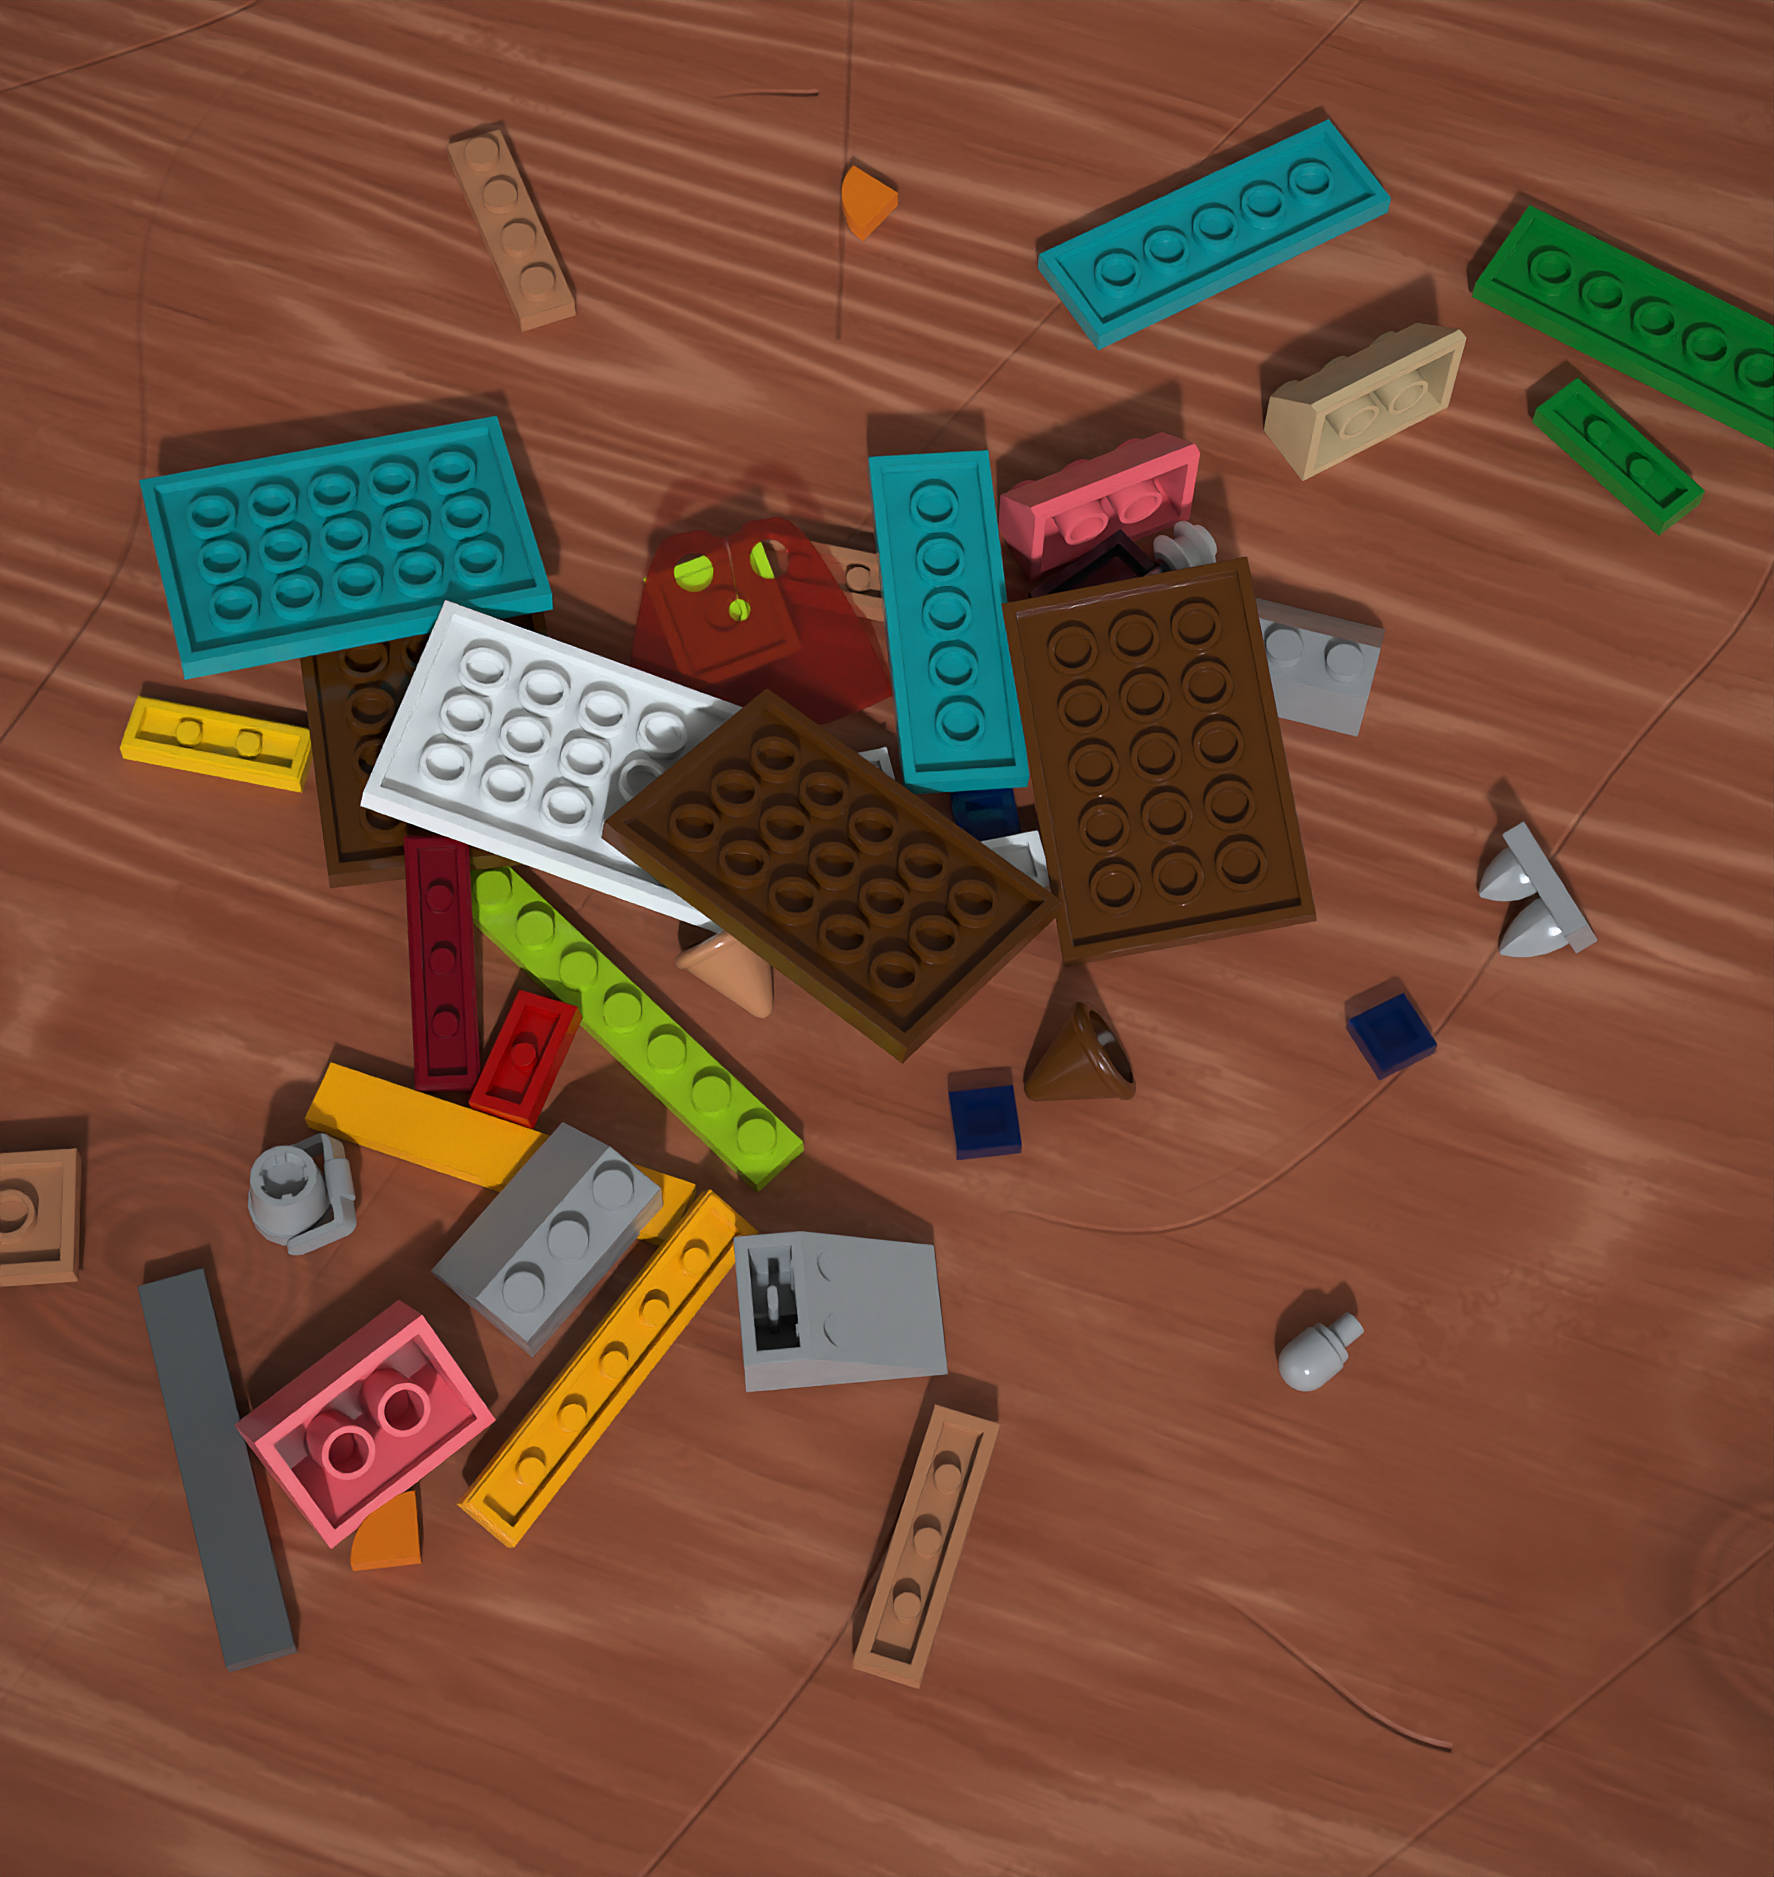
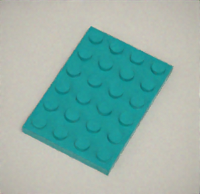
M497 416L139 480L185 680L432 633L445 600L499 620L553 609L552 591Z

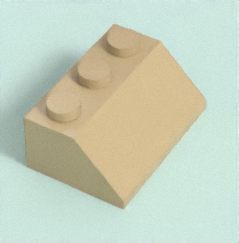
M1415 323L1397 333L1394 331L1384 333L1369 347L1349 357L1339 356L1331 360L1320 372L1300 382L1292 380L1280 386L1270 396L1264 432L1300 479L1304 481L1447 408L1467 337L1460 329Z

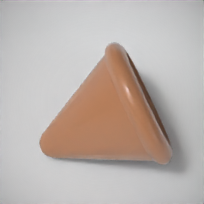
M725 930L719 933L712 932L684 949L675 958V964L678 968L686 969L753 1016L762 1019L768 1017L773 1012L774 997L771 965Z

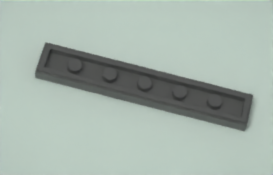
M201 1268L137 1286L225 1666L230 1673L297 1653L248 1444L234 1426V1424L241 1420V1415L206 1273Z

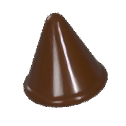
M1076 1002L1071 1010V1015L1027 1079L1024 1092L1028 1099L1036 1102L1105 1098L1131 1100L1136 1093V1082L1130 1064L1105 1020L1088 1003Z

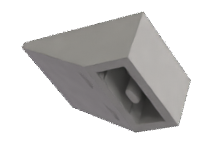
M805 1231L733 1237L746 1392L948 1374L934 1245Z

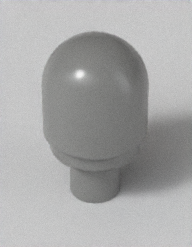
M1346 1312L1328 1328L1321 1323H1317L1313 1327L1304 1329L1280 1353L1278 1368L1284 1382L1291 1388L1304 1392L1313 1391L1323 1386L1343 1369V1363L1349 1359L1345 1348L1364 1333V1329L1359 1321L1352 1314Z

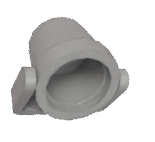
M320 1133L290 1146H276L266 1150L256 1159L250 1172L248 1210L256 1230L267 1240L287 1246L290 1255H302L346 1237L354 1231L357 1218L353 1201L356 1199L350 1163L345 1157L343 1144L338 1139ZM322 1153L324 1157V1172L317 1167L312 1159Z

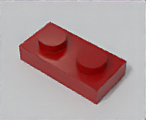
M519 990L468 1101L472 1110L533 1130L583 1019L578 1006Z

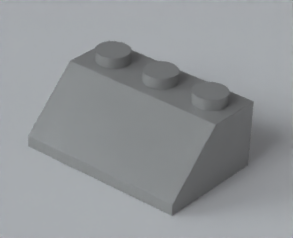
M1255 598L1278 717L1358 737L1385 629Z
M562 1122L431 1272L533 1358L640 1235V1231L663 1207L661 1188L613 1148Z

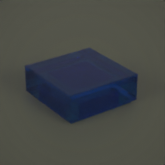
M1012 788L950 793L953 822L980 842L1021 834Z
M1404 993L1349 1019L1346 1027L1379 1081L1434 1054L1437 1047L1436 1041Z
M1013 1085L948 1092V1106L956 1160L1021 1153L1022 1141Z

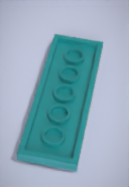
M1327 119L1040 253L1038 270L1096 349L1100 350L1388 213L1391 197L1331 121Z
M988 450L868 457L867 474L902 786L913 794L1027 787L1030 775L1026 744L1001 606L1002 603L1008 602Z

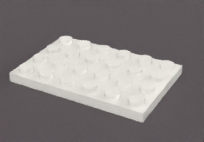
M445 600L363 791L360 806L719 933L723 931L721 927L604 841L601 836L604 821L743 707Z

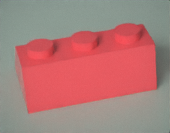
M1164 432L1145 439H1130L1119 445L1114 451L1091 460H1076L1068 464L1060 472L1037 481L1025 480L1014 485L1008 492L1000 495L998 529L1028 582L1031 583L1061 571L1120 529L1135 542L1175 526L1179 521H1188L1190 519L1200 451L1195 443Z
M397 1300L234 1424V1426L272 1478L327 1546L332 1549L359 1528L366 1516L396 1495L405 1492L496 1421V1419L424 1316L401 1300Z

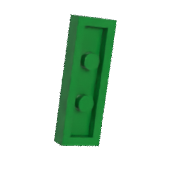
M1578 377L1536 408L1532 423L1658 536L1701 503L1705 490Z

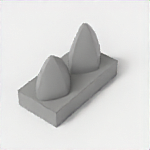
M1523 821L1502 834L1509 846L1503 849L1485 870L1478 892L1480 897L1505 902L1520 900L1538 892L1540 898L1523 909L1510 924L1501 942L1500 954L1510 957H1533L1550 953L1569 943L1577 954L1597 942L1596 936L1525 822Z

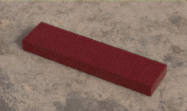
M444 835L404 836L415 1091L424 1094L473 1091L480 1077L469 844Z

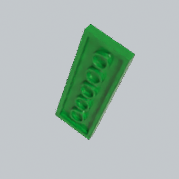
M1531 205L1528 206L1475 283L1472 294L1473 298L1774 449L1773 325Z

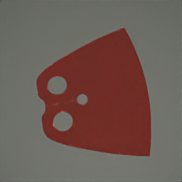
M771 517L748 521L742 525L737 533L727 536V538L726 536H713L704 530L677 533L669 536L659 546L651 562L644 585L629 667L740 707L747 705L768 688L819 726L854 714L892 696V689L879 659L846 596L819 552L803 532L789 520L781 517ZM764 540L780 542L789 554L787 570L781 576L774 579H765L758 576L750 564V554L753 548ZM688 553H699L706 556L713 567L711 583L699 592H689L682 589L674 577V567L677 561ZM737 596L739 600L746 601L751 608L749 617L744 621H735L729 614V606L733 601L737 600Z

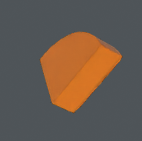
M854 165L847 172L841 190L842 209L846 217V223L852 233L864 242L898 206V192Z
M415 1490L396 1495L366 1516L353 1540L350 1556L352 1571L422 1563Z

